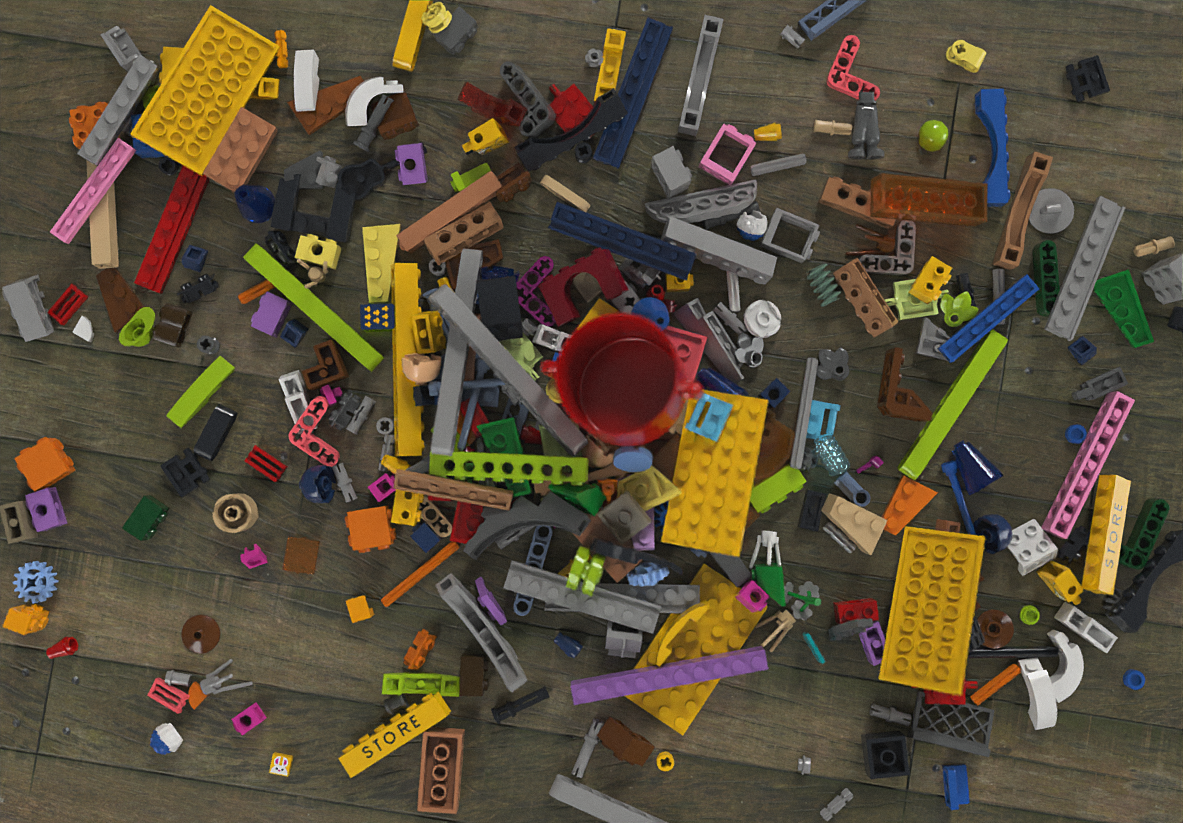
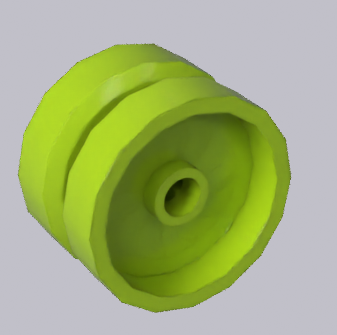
M580 546L565 587L576 590L582 579L584 580L581 589L582 593L592 596L595 586L598 585L604 569L602 566L606 556L595 553L590 563L588 562L590 549Z

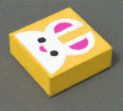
M274 752L269 773L288 777L291 771L293 756Z

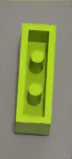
M789 463L753 486L750 505L756 513L761 512L763 514L772 508L770 505L774 502L780 503L787 499L788 493L792 491L796 493L804 488L802 484L807 481L799 469L791 468Z

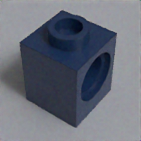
M775 378L758 396L761 399L768 400L767 408L770 407L772 409L783 400L790 390ZM771 389L777 392L775 400H771L768 396V392Z
M421 522L412 529L414 533L410 536L425 553L429 552L443 539L426 522L423 525Z

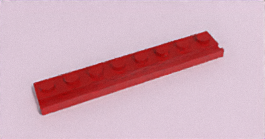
M182 166L134 281L135 284L160 294L163 293L210 180L205 175L201 176Z

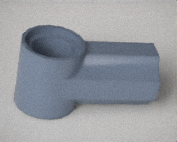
M847 471L835 480L834 484L849 498L851 503L859 507L868 505L870 494ZM858 493L864 495V501L861 504L856 501Z

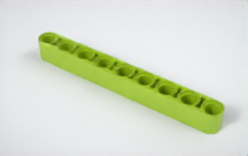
M255 243L243 256L250 265L369 371L372 372L384 359L382 354L308 288H305V285L260 245Z
M993 329L983 336L933 412L932 420L926 423L899 464L898 470L912 480H916L920 476L1008 341L1006 337Z

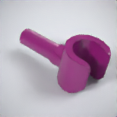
M873 456L867 464L856 471L859 474L872 465L878 469L884 462L878 456Z

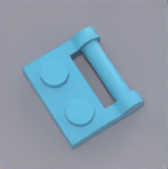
M704 393V396L698 400L689 423H686L684 428L718 442L733 405ZM707 401L711 403L701 428L696 427Z
M812 400L806 438L834 443V428L837 412L840 411L841 405ZM829 409L826 435H820L824 411Z

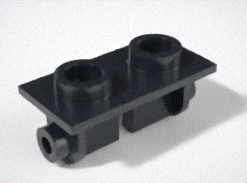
M280 230L268 231L269 235L265 237V243L272 254L277 251L279 252L275 256L276 260L286 269L291 268V264L298 263L295 258L296 252L289 246L284 234Z
M206 273L198 277L197 282L191 284L189 281L181 285L177 295L183 294L181 296L184 303H191L201 298L199 290L206 296L217 291V288L220 286L217 281L212 280L215 274L208 275Z
M1081 525L1078 528L1076 527L1068 538L1074 544L1071 545L1066 541L1058 551L1059 555L1057 557L1063 561L1068 559L1067 565H1070L1071 562L1076 563L1082 555L1080 550L1083 546L1088 547L1090 532L1087 534V529Z

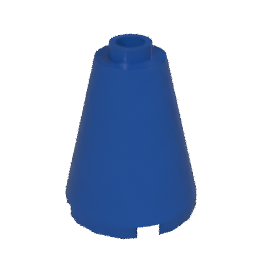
M648 297L639 300L633 306L631 314L651 321L662 331L668 326L669 312L661 300Z

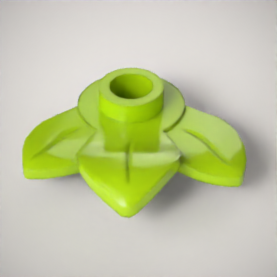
M968 291L959 294L955 299L951 295L944 293L940 301V308L945 313V323L950 327H957L963 321L972 320L979 310L977 307L971 306V297ZM957 315L958 319L952 321L951 316Z

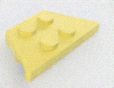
M654 466L618 481L617 498L628 490L644 511L682 494L681 490Z

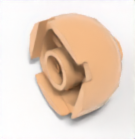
M425 353L407 354L405 358L402 357L403 372L409 380L416 382V385H427V382L437 378L441 369V357L431 354L430 358L425 356Z
M590 432L587 433L585 437L588 440V444L581 450L583 457H589L588 466L591 468H605L612 464L614 453L619 448L616 445L596 438Z

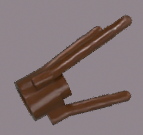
M856 224V228L874 235H864V237L876 241V248L879 250L846 252V256H885L886 252L891 253L893 251L895 238Z

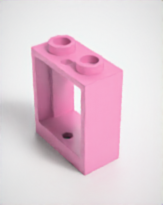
M723 124L701 160L699 168L724 183L732 185L754 149L756 142H754L751 136L747 134L742 135L737 132L738 130L734 126ZM723 134L748 147L733 173L709 159Z

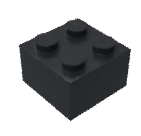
M901 731L861 734L865 773L870 779L910 775L906 737Z

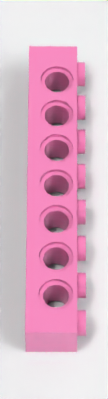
M1118 391L1107 393L1041 527L1045 532L1057 538H1068L1131 410L1134 399Z

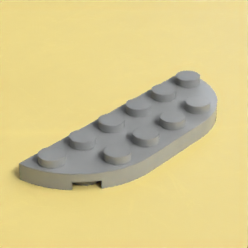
M755 179L645 203V210L650 217L662 223H667L670 217L686 223L719 218L729 214H738L755 200L757 196V181Z

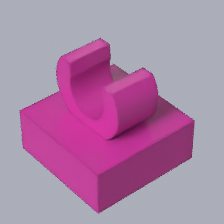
M329 384L320 389V393L327 399L329 407L336 404L335 398L343 394L340 387L331 390Z
M254 544L255 549L252 551L247 547L244 548V554L240 555L241 562L249 569L267 563V556L257 544Z

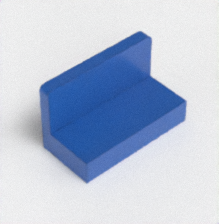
M965 764L943 765L945 804L951 810H959V804H969L970 802L967 767Z

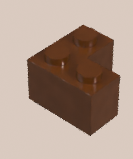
M328 340L313 346L320 365L302 371L309 390L314 391L328 384L330 385L349 378L336 341Z
M609 716L597 734L602 740L601 744L605 748L612 750L615 758L620 761L625 760L631 765L643 766L655 748L644 736L631 731L621 720Z

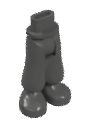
M874 92L859 93L851 139L854 148L848 152L849 159L862 160L865 158L864 143L867 144V160L884 158L885 152L877 148L880 142L877 101L874 100Z

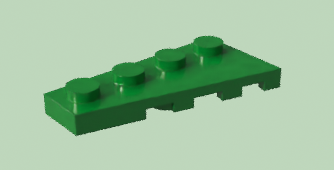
M1129 269L1098 279L1093 290L1132 348L1154 342Z
M515 417L477 425L491 453L523 454ZM507 462L505 464V471L512 473L513 465ZM525 464L524 471L528 474L527 467ZM505 478L504 482L508 490L513 491L512 497L532 493L529 479H524L523 483L512 482V479Z

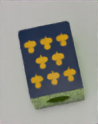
M361 304V330L364 332H392V329L395 328L394 304Z

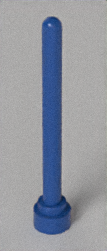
M956 460L941 464L942 471L949 477L967 534L976 535L956 475L958 469Z

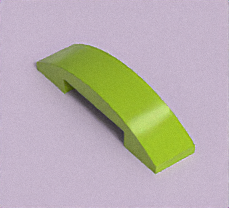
M433 673L383 674L381 694H435L439 691L441 696L459 697L460 676Z

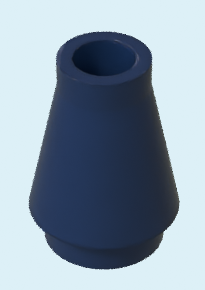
M561 632L553 641L569 658L572 657L573 659L577 657L583 648L579 641Z

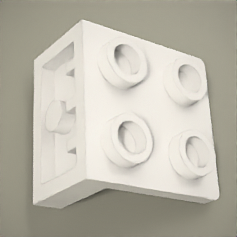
M1035 519L1012 530V541L1008 545V549L1019 562L1018 571L1022 576L1056 558L1058 548Z

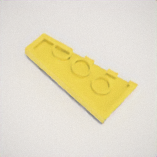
M401 224L362 227L369 303L389 302L391 294V265L396 262V251L398 249V238L396 235L401 231Z

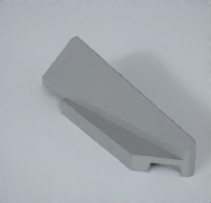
M696 298L674 312V316L688 332L708 337L704 353L731 385L744 378L740 372V367L743 363H740L734 354L737 348L713 311L706 314L699 299Z

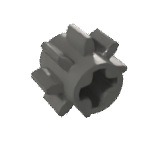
M807 447L804 448L800 470L809 472L810 468L816 467L818 456L815 454V450Z

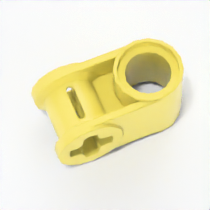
M957 40L946 50V58L950 62L973 73L978 72L986 56V52L983 49L975 47L964 40Z

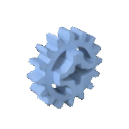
M33 561L32 563H25V567L18 568L21 573L14 574L18 578L17 581L13 582V584L17 585L14 592L20 591L18 597H25V602L32 600V604L46 601V597L53 596L51 591L57 590L54 586L55 583L59 582V580L54 579L57 572L52 573L53 567H46V562L39 563V561ZM33 569H36V570H39L40 572L36 573L35 571H32V570H33ZM35 591L36 593H40V594H39V595H35V594H32V592Z
M642 562L627 574L628 582L633 586L638 584L640 587L653 586L658 581L664 579L663 577L668 576L669 569L668 567L651 562Z

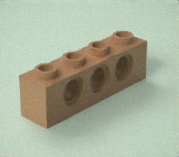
M829 177L826 180L818 200L820 204L887 229L894 225L901 206L894 198H883L878 196L879 193L875 191L862 190L859 185L853 183L850 185L846 184L838 177ZM838 191H843L846 194V199L840 198ZM856 198H861L864 201V205H858ZM874 204L879 205L882 211L876 212Z
M488 202L423 240L437 265H440L461 253L463 248L468 249L504 227L501 217L492 204Z

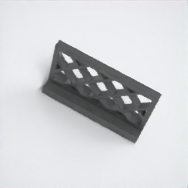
M917 692L911 730H908L907 737L989 757L990 749H988L994 710L968 703L966 705H958L957 707H954L953 704H948L952 710L943 715L938 707L940 704H933V706L924 710L921 701L922 696L925 697V693ZM966 707L970 715L962 720L957 710ZM935 708L940 718L932 722L927 713ZM981 711L988 713L987 721L983 724L976 717ZM954 713L959 722L951 727L946 717ZM924 715L930 725L923 729L918 728V719ZM973 717L978 727L970 732L965 722ZM943 720L948 730L939 733L934 725ZM960 725L963 726L967 733L962 738H958L954 732V729ZM979 730L984 734L983 744L976 742L973 734Z

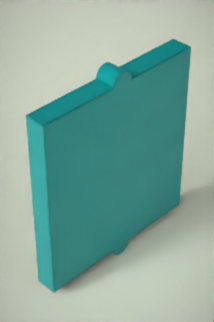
M803 632L802 635L816 660L821 664L825 663L810 634Z

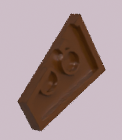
M499 239L468 248L483 251L481 273L504 259ZM462 252L445 261L453 291L456 290Z
M116 267L105 268L96 277L115 333H118L136 312L145 306Z

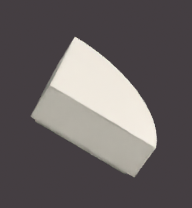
M81 316L73 333L88 342H92L94 333L91 322L86 317Z

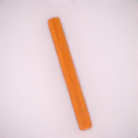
M451 541L381 599L382 604L385 607L390 606L460 548L459 544Z

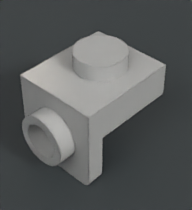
M317 157L316 161L321 163V167L315 182L319 185L335 188L342 166L335 163L336 159L332 157Z

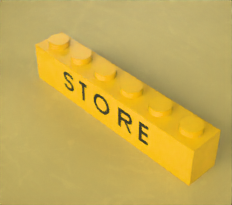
M1099 475L1081 586L1082 589L1096 594L1113 595L1131 483V481L1118 475Z
M439 691L434 695L432 693L427 694L421 699L423 702L418 705L413 703L405 709L407 712L403 715H400V713L396 714L386 726L384 723L374 729L375 733L372 735L365 734L358 739L359 743L355 746L350 744L342 750L343 754L338 759L350 778L447 717L451 710Z

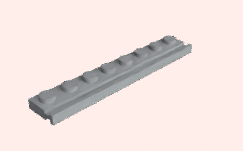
M1102 196L1096 199L1045 325V330L1061 338L1064 337L1068 341L1073 340L1125 207H1120L1117 203Z
M512 560L504 589L652 634L654 633L661 605L595 586L592 596L582 593L581 589L584 583L580 581L578 588L573 590L565 587L568 577Z
M598 583L596 585L661 605L659 613H682L691 606L700 603V585L656 584L640 587L639 584L633 586L623 583ZM545 601V611H576Z

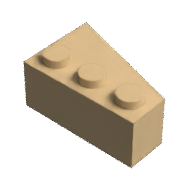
M830 493L821 510L862 552L872 555L888 520Z

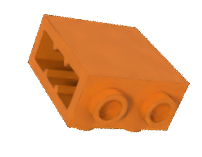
M97 102L93 106L82 105L70 110L71 117H69V123L74 132L72 140L78 149L84 144L108 103Z
M41 438L36 442L37 445L32 448L23 449L19 452L20 455L14 458L17 462L18 470L27 479V485L34 491L49 488L76 471L73 467V460L65 454L63 444L56 438Z
M389 505L347 512L345 523L346 527H349L350 530L348 543L353 551L359 550V553L370 552V548L378 547V550L389 549V545L394 544L396 530L392 528L391 518L393 511L389 509Z

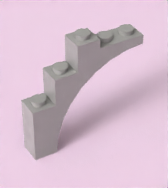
M451 573L437 583L436 587L440 596L476 637L495 665L507 688L513 692L525 683L527 678L517 661L518 657L513 647L500 635L494 622L481 610L476 598Z

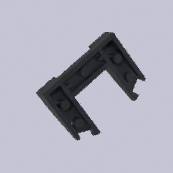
M295 174L293 180L286 182L284 178L279 180L272 213V228L308 233L340 242L349 241L356 197L354 192L351 195L347 194L341 189L344 184L337 182L329 218L296 211L301 174Z

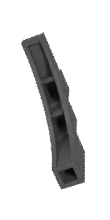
M549 492L542 498L539 507L523 496H520L513 502L510 511L485 506L481 514L485 521L479 525L476 534L466 543L463 551L476 560L488 546L502 536L524 527L539 525L565 529L580 537L591 520L586 514L552 492Z

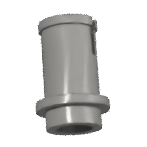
M787 25L780 35L783 36L782 39L785 38L798 49L805 39L796 33L792 26L789 27Z
M175 670L167 671L165 676V683H168L170 686L176 684L189 687L192 680V674L177 673Z

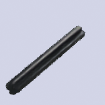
M1016 646L997 649L978 647L968 652L967 659L1057 657L1059 653L1056 646Z

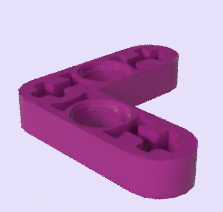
M543 256L517 282L516 287L519 291L523 289V294L527 298L529 295L532 296L526 301L525 305L522 304L525 300L519 296V305L540 324L553 327L556 324L553 316L552 323H544L545 318L541 314L539 318L536 316L542 311L543 307L546 309L543 312L547 316L552 315L549 307L533 294L538 285L543 282L542 279L547 277L554 269L553 260L548 256ZM543 261L546 263L547 261H549L548 265L550 268H544L541 271V273L544 275L541 277L540 274L534 269L537 268L539 271L542 268L541 262ZM535 274L538 277L536 284L532 285L527 282L529 275ZM537 301L540 305L539 309L531 311L529 309L530 302Z

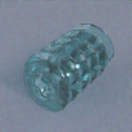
M825 433L816 438L814 444L817 445L813 450L819 452L817 456L822 458V464H826L825 469L829 470L828 474L836 476L845 472L850 467V463L832 433Z

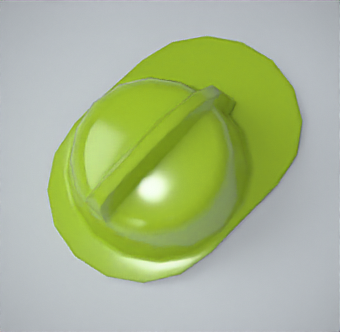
M141 308L122 328L119 334V341L122 345L142 347L152 340L153 324L155 321V313L152 308Z

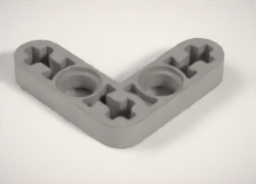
M905 219L897 225L895 256L863 255L859 258L860 262L867 259L868 263H874L875 259H877L876 264L868 266L867 269L865 265H862L867 273L906 275L913 270L916 235L915 223L912 220ZM907 224L910 230L906 233V238L901 239V237L905 236V230L902 227ZM906 242L909 244V252L901 251V243ZM882 260H887L890 263L888 270H883L880 267ZM905 262V265H908L905 271H903L902 267H896L895 271H893L895 265H900Z

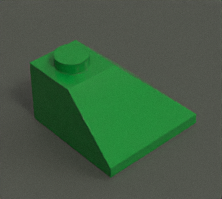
M563 483L561 485L549 484L548 486L555 495L581 512L594 517L606 499V496L601 492L602 488L594 483L591 485L583 483V485Z
M771 563L770 566L767 564L753 565L754 569L751 570V579L778 604L786 606L782 566L777 563Z

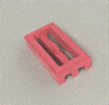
M160 677L155 679L147 695L177 714L182 713V707L186 705L185 701L190 697V695L175 686L168 685ZM155 690L163 694L165 697L178 703V705L176 706L175 704L156 694Z

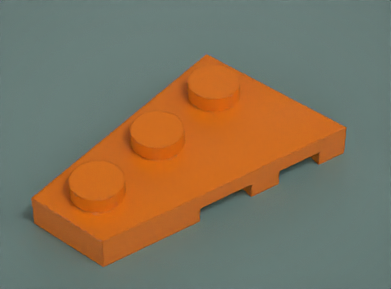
M902 475L881 516L888 520L883 530L896 536L938 492Z

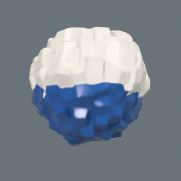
M753 211L750 215L744 212L737 220V229L743 239L755 241L763 237L767 231V218L759 211Z
M165 723L157 726L150 738V746L156 753L165 755L177 751L183 739L171 723Z

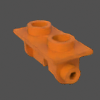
M607 478L598 481V486L602 488L601 492L606 496L602 504L603 509L617 498V479Z
M425 629L418 632L413 641L417 649L410 646L403 658V663L408 666V669L418 670L422 667L426 655L435 645L436 635L429 634Z

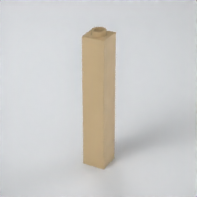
M86 160L88 180L97 166ZM113 182L89 216L92 265L99 269L119 267L115 185Z

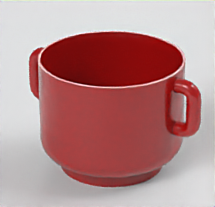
M610 313L587 321L567 339L557 361L545 360L540 365V369L545 375L555 379L558 397L570 417L596 438L617 446H637L659 438L678 420L686 399L699 400L704 396V389L698 382L687 380L682 360L666 334L651 321L629 313Z

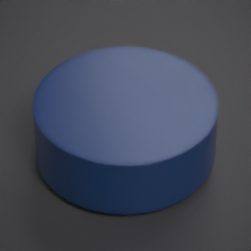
M1070 425L1065 431V437L1070 443L1079 444L1086 439L1087 432L1081 425Z
M1130 669L1124 673L1123 682L1128 688L1138 690L1144 686L1145 677L1140 671Z

